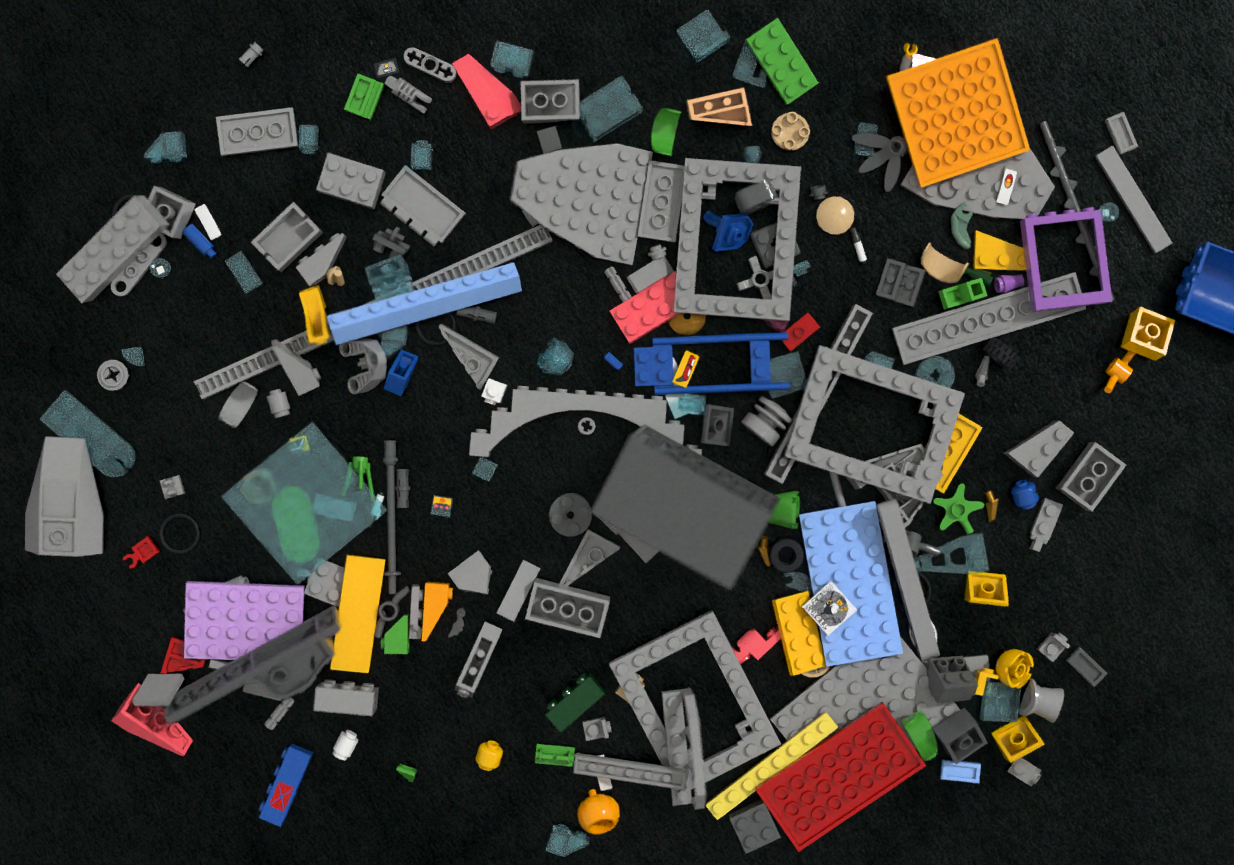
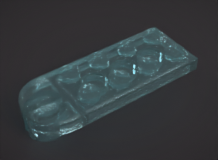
M67 390L61 393L40 418L45 425L60 437L85 438L91 464L104 475L120 477L128 472L126 468L133 467L135 463L133 447ZM119 458L122 462H124V466H122L118 461H116V459Z

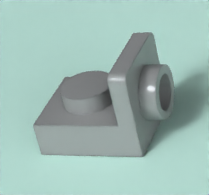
M1051 632L1037 650L1051 662H1054L1065 648L1068 649L1070 645L1066 643L1068 639L1060 632L1058 634Z
M605 716L582 721L586 741L603 737L605 739L609 738L608 733L612 732L610 721H606Z

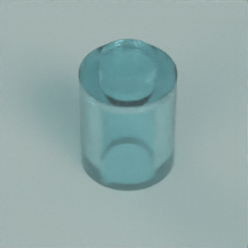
M299 126V150H302L303 154H314V151L318 150V126Z

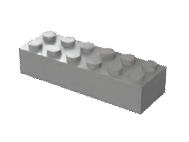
M144 195L134 196L57 273V276L81 303L93 301L169 226V223Z

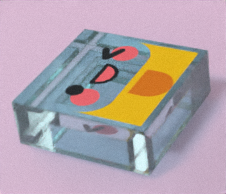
M434 495L431 514L450 517L453 498Z

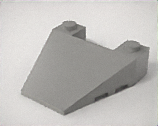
M922 444L864 462L899 473L903 461L919 465L920 460L923 459L925 449ZM907 470L906 476L911 477L912 472ZM940 472L937 484L943 476L942 472ZM846 477L854 489H861L867 484ZM876 487L886 502L896 499L904 527H907L924 502Z

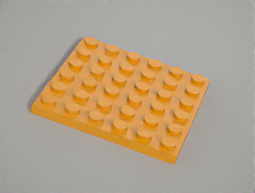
M998 38L886 76L920 188L1030 150Z

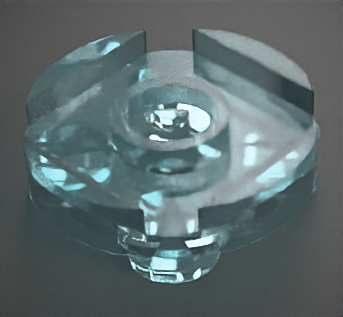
M932 356L920 363L916 369V377L951 388L955 379V371L949 360L939 356ZM934 370H937V373H940V377L937 378V381H934V378L930 377V374H932Z

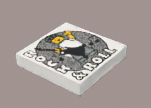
M832 581L802 606L828 636L857 611Z

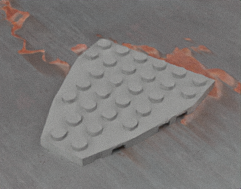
M621 144L558 150L517 161L510 201L516 206L521 207L526 214L537 220L542 227L562 239H566L577 248H581L589 253L592 257L633 265L649 160H652L653 152Z
M1031 149L945 179L952 180V182H944L941 185L940 191L944 196L951 197L955 194L956 189H958L957 194L951 199L943 198L938 192V187L944 180L920 188L913 164L900 186L932 205L949 207L955 210L960 204L966 202L967 206L962 209L963 211L969 212L971 210L973 214L1010 219H1025L1026 215L1037 214L1038 216L1055 188ZM1005 169L1017 171L1008 205L996 202Z

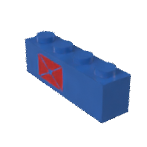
M294 744L284 749L281 756L284 759L281 766H277L274 776H276L274 784L270 783L266 794H269L267 801L263 800L259 808V812H261L260 819L279 827L282 826L313 752Z

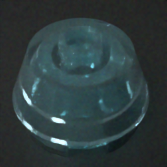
M554 337L547 343L549 347L545 350L544 354L541 352L537 365H539L543 373L561 376L570 368L574 353L564 340H558Z

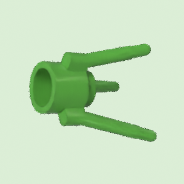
M353 457V462H349L342 496L346 494L354 469V473H359L360 490L363 489V474L366 473L371 502H374L375 498L368 458Z

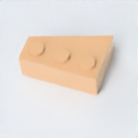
M744 88L686 101L690 120L752 126Z

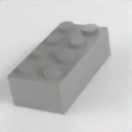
M536 578L525 619L600 638L610 597Z

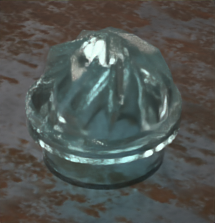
M760 146L744 148L743 156L747 163H758L762 155Z

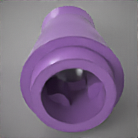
M999 275L998 278L994 279V288L997 293L1004 294L1024 286L1022 275Z

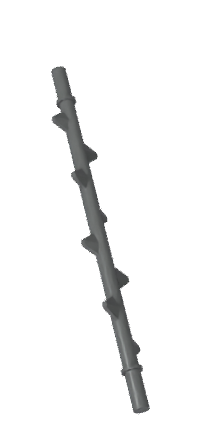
M1044 121L1039 125L1046 141L1045 144H1047L1055 167L1050 172V176L1060 177L1068 198L1063 205L1064 208L1075 210V213L1081 212L1073 192L1077 182L1068 179L1060 158L1066 149L1065 147L1055 145V139L1052 137L1047 121ZM1090 219L1078 220L1076 222L1081 233L1075 241L1076 243L1086 245L1093 263L1089 274L1097 276L1100 282L1096 246H1094L1086 226Z

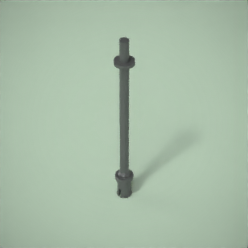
M384 441L385 458H383V462L387 466L388 571L384 572V575L388 576L389 594H396V575H401V572L396 571L394 465L398 462V458H396V441Z

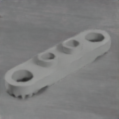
M160 233L158 235L162 239L160 246L155 247L151 242L112 281L111 290L115 295L123 297L128 295L166 247L167 239L164 234ZM121 281L126 284V289L123 292H119L116 288L117 284Z

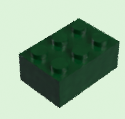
M590 672L587 674L582 673L576 679V684L573 687L567 686L561 692V697L558 700L554 698L547 704L545 715L560 732L605 694V689Z

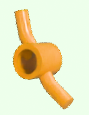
M1128 350L1122 360L1117 357L1106 369V373L1111 376L1104 389L1106 393L1112 392L1117 381L1122 384L1133 372L1128 363L1136 353Z

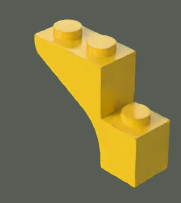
M317 285L300 290L299 295L305 313L309 342H315L316 345L325 343L332 331L325 313L326 305L320 287Z

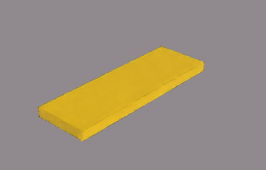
M346 555L338 609L341 630L334 636L333 646L335 655L331 659V670L369 673L385 559Z

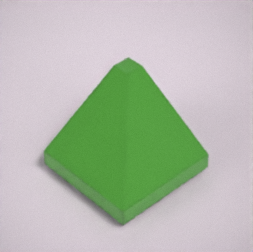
M399 764L396 770L410 782H413L417 770Z

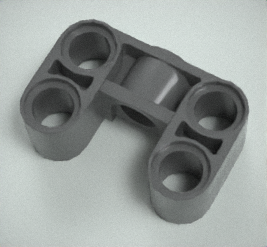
M766 179L737 192L735 202L741 214L746 213L749 215L772 205L767 204V202L778 196L771 180Z

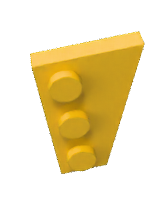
M974 231L973 269L1026 271L1024 249L982 232Z

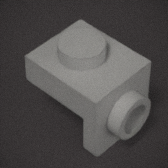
M1022 757L1014 761L1008 770L1009 773L1030 786L1036 784L1041 777V770Z

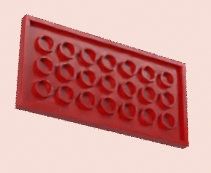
M881 702L755 787V790L799 852L924 768L926 764L884 703Z

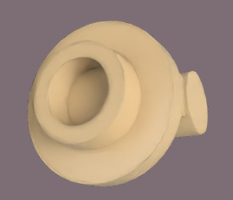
M335 266L329 269L326 276L328 283L333 285L336 282L338 286H343L345 282L340 267Z

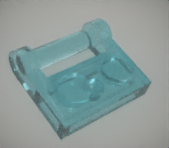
M744 41L732 77L765 88L767 74L761 68L759 77H753L758 60L746 41Z

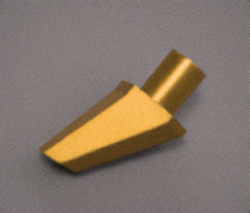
M992 491L984 494L988 500L986 507L988 519L991 522L996 518L999 498L995 499Z
M761 536L760 543L756 547L764 564L770 567L772 565L769 561L770 546L767 545L768 537Z

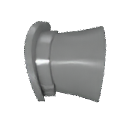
M1030 679L1019 707V714L1028 716L1034 713L1054 723L1063 704V689L1040 687L1036 685L1034 679Z

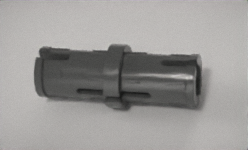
M469 306L457 310V316L492 324L495 323L497 312L480 309L479 306Z
M396 469V508H409V469Z

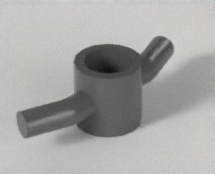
M906 531L913 557L918 555L919 550L936 556L939 555V548L921 543L922 536L920 534ZM882 535V541L886 543L885 536Z
M408 586L396 593L392 600H387L380 606V618L376 625L374 637L381 638L385 623L398 616L400 612L398 603L411 593ZM385 605H392L395 612H393L392 616L386 615L384 611Z

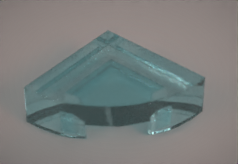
M142 347L121 349L124 358L129 363L136 366H144Z

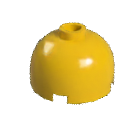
M1018 649L1005 651L996 662V674L999 675V680L1011 688L1023 687L1031 677L1029 670L1030 667L1033 668V658L1029 653Z

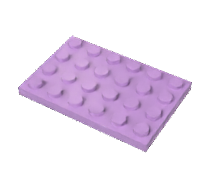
M187 581L184 658L235 660L303 623L304 586Z

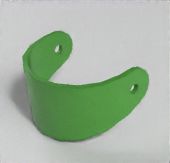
M663 108L657 113L651 131V146L654 152L672 156L675 133L681 114L680 111Z
M917 711L902 719L901 722L922 759L926 761L935 757L938 750L936 736L925 714L922 711Z

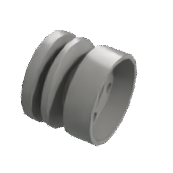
M761 396L759 402L764 407L762 408L757 404L754 405L759 414L756 416L748 412L741 423L773 447L780 438L775 429L778 427L786 431L787 428L781 423L782 420L789 425L793 420L778 404Z

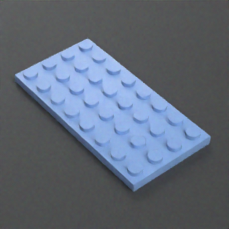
M875 501L799 514L813 595L832 581L857 609L829 636L819 626L826 666L903 654Z

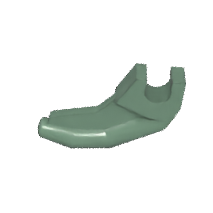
M963 202L955 209L951 216V229L956 242L963 248L969 249L971 240L966 229L973 212L970 210L968 213H963L962 209L967 206L966 202Z

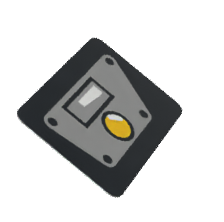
M396 58L374 63L377 78L399 73Z

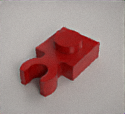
M147 536L132 547L135 553L125 555L123 560L133 559V564L129 566L131 569L138 565L139 560L145 563L160 551L151 538Z

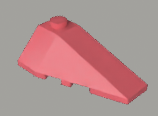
M467 54L452 63L491 130L521 113V104L515 94L472 56Z
M138 683L121 704L111 721L127 732L184 756L193 741L179 723L172 722L169 724L166 721L165 709L162 706H134L132 700L141 687Z

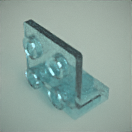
M705 10L676 31L697 63L729 42L730 39L727 31L723 32L709 10Z

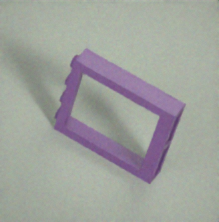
M1090 207L1076 213L1075 210L1063 211L1064 214L1056 215V212L1044 213L1045 216L1038 217L1037 214H1030L1020 221L1031 312L1112 302L1101 210H1094V207ZM1092 219L1101 291L1042 298L1033 226Z

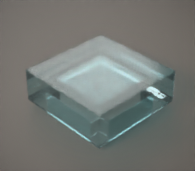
M481 456L472 474L490 482L498 465Z

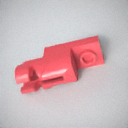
M773 627L766 634V639L755 629L747 631L736 641L739 650L732 647L739 663L741 664L751 658V654L759 660L781 639L779 628L775 629Z

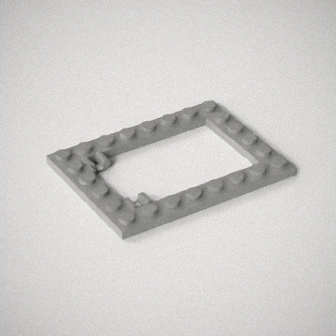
M685 158L674 313L780 321L790 320L801 167ZM770 179L774 190L779 191V198L767 202V204H778L771 300L694 294L702 199L715 200L716 183H722V181L757 184ZM703 186H708V193L702 192Z
M820 345L816 352L784 457L931 504L965 393ZM832 371L922 400L918 413L934 419L927 447L919 465L903 461L900 472L897 473L809 444ZM928 402L934 404L932 409L927 408ZM907 470L912 472L911 477L906 476Z
M712 610L609 662L663 766L669 767L665 727L636 672L705 638L746 717L745 720L735 724L742 739L736 744L703 760L705 782L781 745ZM750 725L752 730L747 732L745 727ZM688 748V760H692L691 748ZM689 768L690 786L692 790L695 788L694 776Z

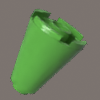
M799 491L775 494V496L781 499L768 523L790 529H798L799 522H796V518L799 517L800 512Z

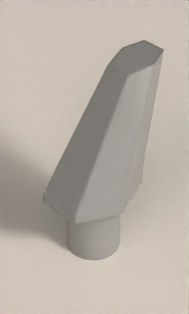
M989 356L983 358L975 375L977 386L983 387L985 380L988 378Z

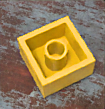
M1139 307L1130 313L1121 347L1157 361L1166 355L1175 320Z

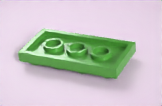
M778 18L745 39L786 105L819 83Z

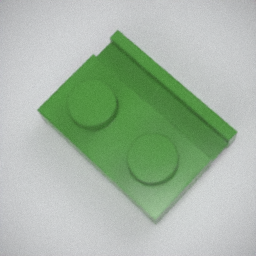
M357 74L344 110L371 120L384 88V83Z

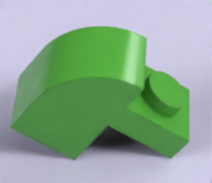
M982 278L938 291L944 309L987 296Z

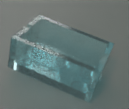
M622 75L579 102L580 121L582 124L585 123V129L594 142L643 110L634 93L631 94V88Z

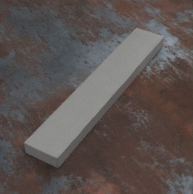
M1111 146L1096 155L1095 158L1154 254L1172 244V241L1115 148Z
M581 753L574 755L573 773L680 790H686L687 769Z

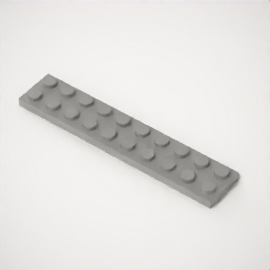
M1075 272L1041 283L1042 298L1082 293ZM1025 287L892 328V332L902 364L905 365L1086 309V306L1031 312L1029 289Z

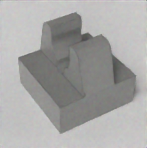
M180 475L160 480L165 499L185 494Z

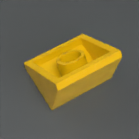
M968 571L964 600L971 603L1008 607L1006 575Z
M1022 716L991 733L1004 758L1010 763L1044 745V742L1026 716Z

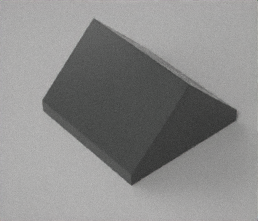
M707 404L704 406L700 443L730 446L734 408Z

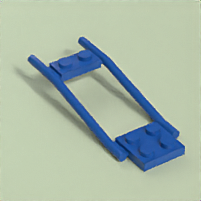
M788 332L652 338L653 347L634 348L635 386H654V395L790 390V382L771 383L769 345L770 340H788ZM750 341L751 383L687 386L686 388L682 386L673 387L672 345Z

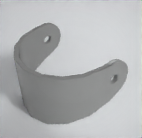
M241 382L223 405L218 417L219 420L236 428L253 404L258 390L246 382Z

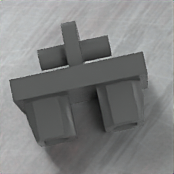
M396 227L394 231L387 228L385 233L379 231L373 237V240H375L373 250L383 253L387 246L392 249L389 257L395 261H399L408 252L410 245L403 242L405 237L399 234V227Z

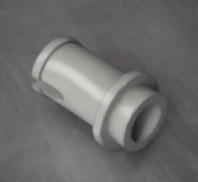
M256 42L253 45L250 44L251 47L239 58L247 67L259 55H262L263 49Z

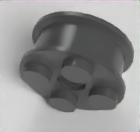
M567 493L561 495L553 502L550 508L549 519L552 527L564 536H577L583 533L591 522V506L579 494ZM569 511H572L574 513V517H568L567 513Z

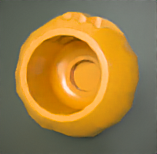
M595 789L589 790L590 797L582 801L577 809L578 822L585 831L591 834L606 833L618 823V818L620 817L618 803L608 795L597 794Z

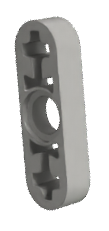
M408 48L404 53V60L409 66L443 82L450 83L457 76L453 65L419 49ZM416 53V57L422 60L421 66H418L420 62L415 59L411 62L408 55ZM428 60H433L436 63L433 70L425 68V63ZM439 64H442L441 69L445 71L451 69L453 75L445 78L443 72L435 73L439 70Z

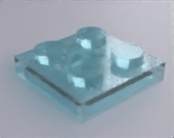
M798 351L770 359L771 383L790 382V390H769L771 399L805 389L807 380Z
M986 681L982 696L980 719L983 721L1017 722L1021 688H1011L1002 682Z

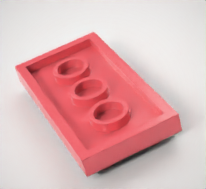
M675 271L610 310L611 315L629 344L680 314L674 313Z

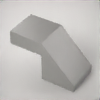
M663 256L626 278L637 294L674 271L666 257Z

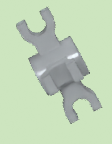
M757 256L749 258L748 261L753 275L751 279L737 283L739 291L753 286L760 290L762 299L771 300L767 284L769 280L773 279V270L770 272L761 270ZM758 274L765 277L764 284H757L755 276Z

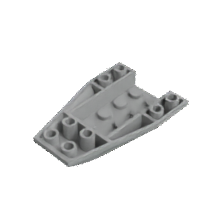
M46 436L25 512V550L38 555L56 556L102 554L104 515L86 439Z

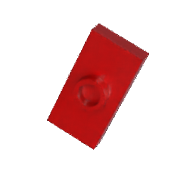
M806 313L784 331L788 332V340L781 341L789 351H792L819 329L820 326L809 313Z

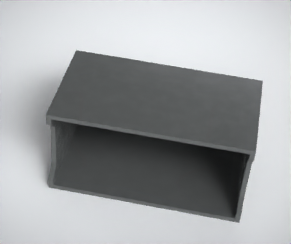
M644 424L629 438L591 512L731 589L781 498Z

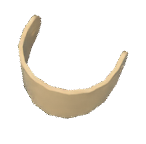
M931 243L927 245L921 257V264L925 271L935 279L945 283L958 282L969 263L961 264L945 257L931 246Z

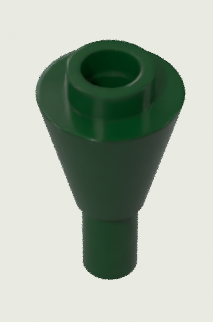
M969 267L964 272L971 280L982 278L984 286L988 288L994 278L991 276L992 272L971 269Z

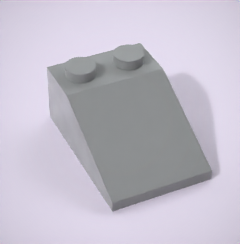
M579 80L521 81V119L523 123H549L580 119Z

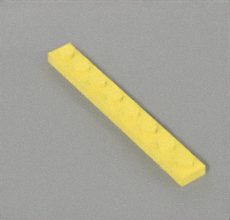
M825 711L709 800L705 806L719 820L756 791L755 787L797 760L835 731L838 725Z

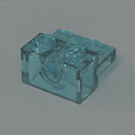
M401 254L365 267L376 302L414 291L408 265Z

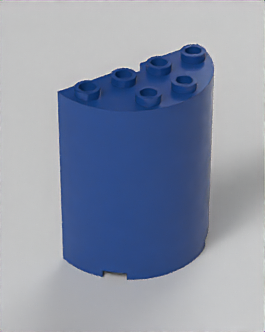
M1206 242L1202 246L1199 245L1189 267L1186 266L1182 272V277L1184 278L1182 284H1179L1175 294L1178 295L1175 309L1179 314L1234 334V252Z

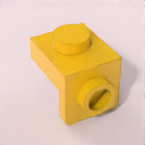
M983 667V670H976L974 678L978 687L974 694L983 696L987 677L998 679L999 675L995 674L993 669Z

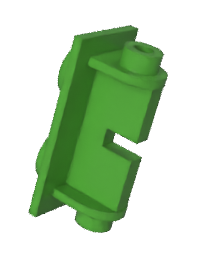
M537 744L535 763L573 767L575 747Z

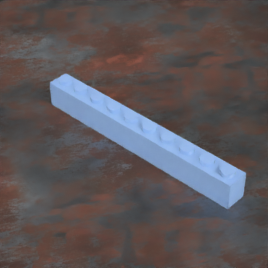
M513 262L327 317L337 345L521 292L522 289L519 274Z

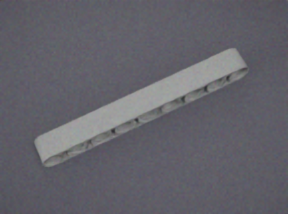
M896 499L877 504L878 515L919 659L923 662L930 658L940 656L898 503Z

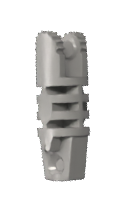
M389 76L385 81V84L393 89V94L420 112H426L427 109L416 100L420 98L424 102L431 103L432 98L402 78L396 79L393 76Z

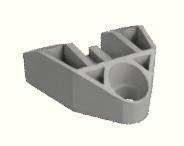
M358 338L339 344V351L344 357L365 354L366 356L360 358L358 366H361L362 369L368 368L369 371L357 374V376L351 377L348 380V389L352 394L370 391L386 378V356L377 340Z

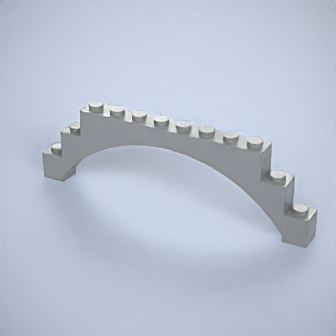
M518 386L517 389H513L511 412H508V408L497 407L496 411H492L490 434L487 433L486 429H476V433L471 432L469 455L490 457V451L503 438L525 423L545 415L570 410L603 412L624 418L640 427L645 424L682 445L684 425H680V421L669 420V424H665L667 401L663 400V396H651V399H644V395L632 394V398H626L623 393H613V396H605L606 392L594 391V395H586V391L575 390V394L567 393V389H556V392H548V388L537 387V390L533 391L529 390V386ZM686 444L687 448L700 455L702 454V449H698V445Z

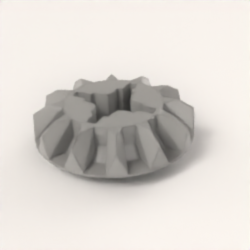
M117 360L104 362L97 372L100 385L112 391L121 389L127 384L129 377L127 367ZM111 370L113 372H120L116 375L117 382L112 378L106 379L111 375Z

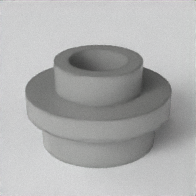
M660 244L651 247V252L648 253V256H651L652 260L661 258L666 255V247H661Z

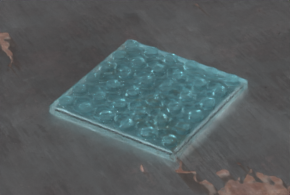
M313 421L221 496L297 585L387 511L364 482L363 489H359V476Z

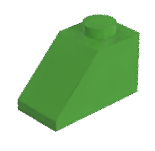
M405 614L381 638V649H384V654L409 653L410 614Z

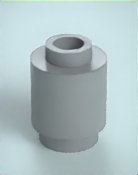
M281 389L270 391V396H267L271 414H274L275 418L289 415L290 406L286 392H281Z

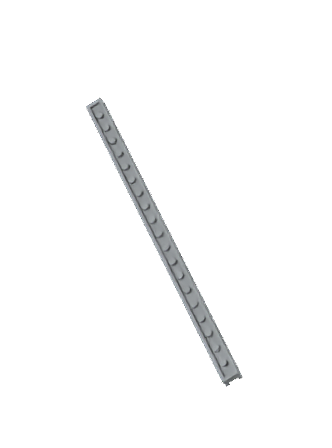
M541 225L536 226L364 305L496 268L549 244L553 240L547 229ZM306 330L280 343L301 356L334 341V337L331 332L330 337L326 339L327 342L316 345L315 342H309ZM271 346L194 381L200 392L201 399H206L281 365Z

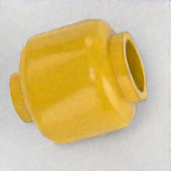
M490 740L481 743L475 758L478 766L486 771L497 768L500 764L503 750L495 741Z

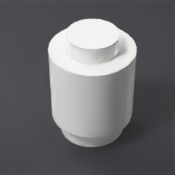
M350 730L342 731L333 747V755L341 760H347L359 741L356 738L357 735Z

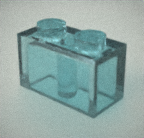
M496 41L491 59V67H494L495 71L505 73V70L513 72L512 75L523 78L524 75L529 76L534 50Z

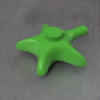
M964 484L958 486L952 498L934 499L935 504L942 506L946 510V514L940 524L941 530H945L950 524L958 521L963 526L967 535L974 531L968 521V515L972 511L982 509L984 503L965 500Z

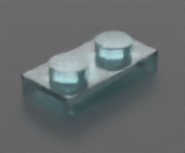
M242 251L225 261L246 294L263 284Z

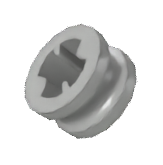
M583 418L578 423V430L583 435H589L595 430V422L591 418ZM586 421H589L592 429H588V432L583 431L582 422L586 423Z

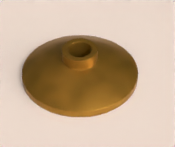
M680 313L668 321L670 327L676 333L692 335L703 327L706 315L690 314V319H685L683 317L684 313Z

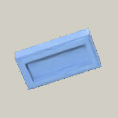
M942 759L940 779L979 783L981 764L964 761L955 764L953 760Z

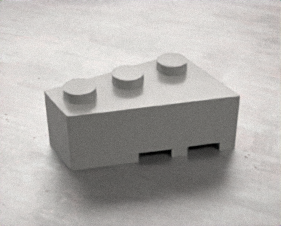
M1053 421L1010 450L1005 451L1004 454L1029 475L1038 478L1074 432L1061 421Z

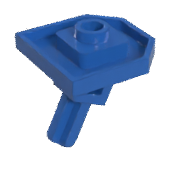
M707 211L703 216L706 223L717 228V234L712 247L714 251L738 249L748 240L753 227V222L746 213L723 215L721 218Z

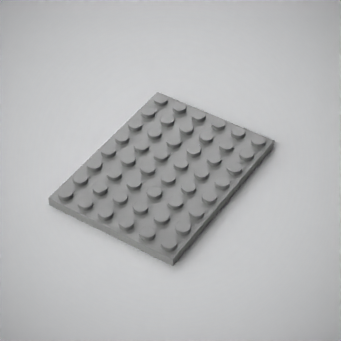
M900 637L903 654L835 665L770 717V720L783 736L789 740L825 711L836 724L845 723L847 726L883 702L916 750L914 742L901 722L902 719L917 711H922L934 729L938 724L960 711V709L954 702L937 703L929 689V671ZM832 733L829 734L827 737H825L823 740H821V741H820L818 744H816L814 747H816L817 745H819L820 743H822L823 741H825L826 739H828V738H829L830 736H832L833 734H832Z

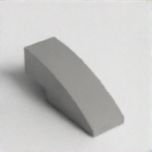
M525 560L522 561L497 614L514 622L540 570L539 567Z

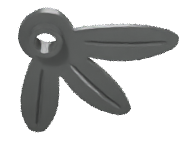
M874 133L854 134L852 136L854 142L868 147L882 148V150L874 153L864 161L858 169L859 173L871 171L890 159L884 182L885 191L890 192L899 177L901 167L900 155L904 154L907 150L906 140L901 136H895L890 140ZM897 142L901 144L900 149L896 147Z

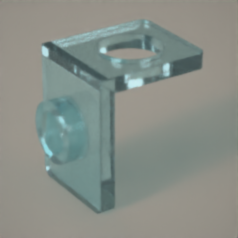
M860 122L857 134H877L878 125ZM855 142V154L874 157V147H868Z

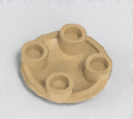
M795 112L779 116L772 126L773 140L780 148L785 150L801 148L807 142L810 134L809 125L806 120Z
M833 196L825 199L817 209V224L823 231L829 234L838 235L844 233L851 227L854 221L852 205L841 197Z

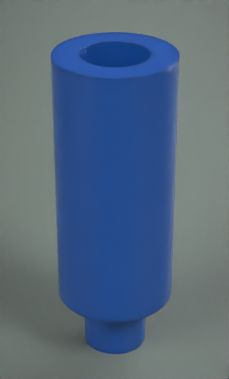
M193 224L184 229L182 234L204 256L208 255L212 259L217 254L213 250L214 246Z

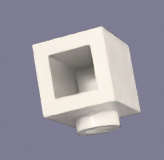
M488 378L482 397H485L484 402L496 405V402L501 403L507 385Z

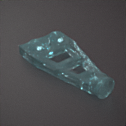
M983 533L961 536L937 547L940 549L939 554L944 553L945 566H933L931 558L935 555L928 552L918 557H913L917 572L974 574L989 571ZM959 547L965 549L967 562L963 565L953 564L950 558V553Z

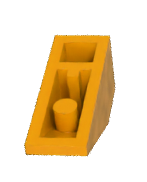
M425 583L422 641L428 639L449 603V599L452 600L453 588H450V583Z

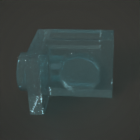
M806 260L794 265L793 274H796L798 277L808 273L807 268L811 267L809 261ZM794 275L792 280V287L797 285Z

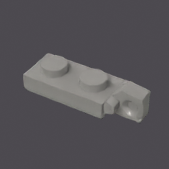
M1047 498L1043 499L1030 531V538L1033 539L1030 549L1040 552L1043 543L1047 544L1048 540H1050L1063 507L1062 504Z
M414 584L411 589L409 639H421L422 628L418 625V620H422V609H419V601H423V590H420V585Z

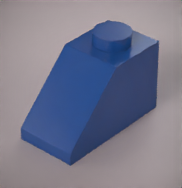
M401 350L387 375L384 390L402 396L419 356Z

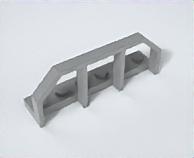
M690 688L662 691L668 766L688 770L686 790L671 788L672 805L693 804L695 809L705 808L706 792L701 738L694 694ZM682 696L685 700L689 721V726L686 727L684 722ZM686 734L691 742L692 760H688ZM689 768L694 776L695 797H691Z

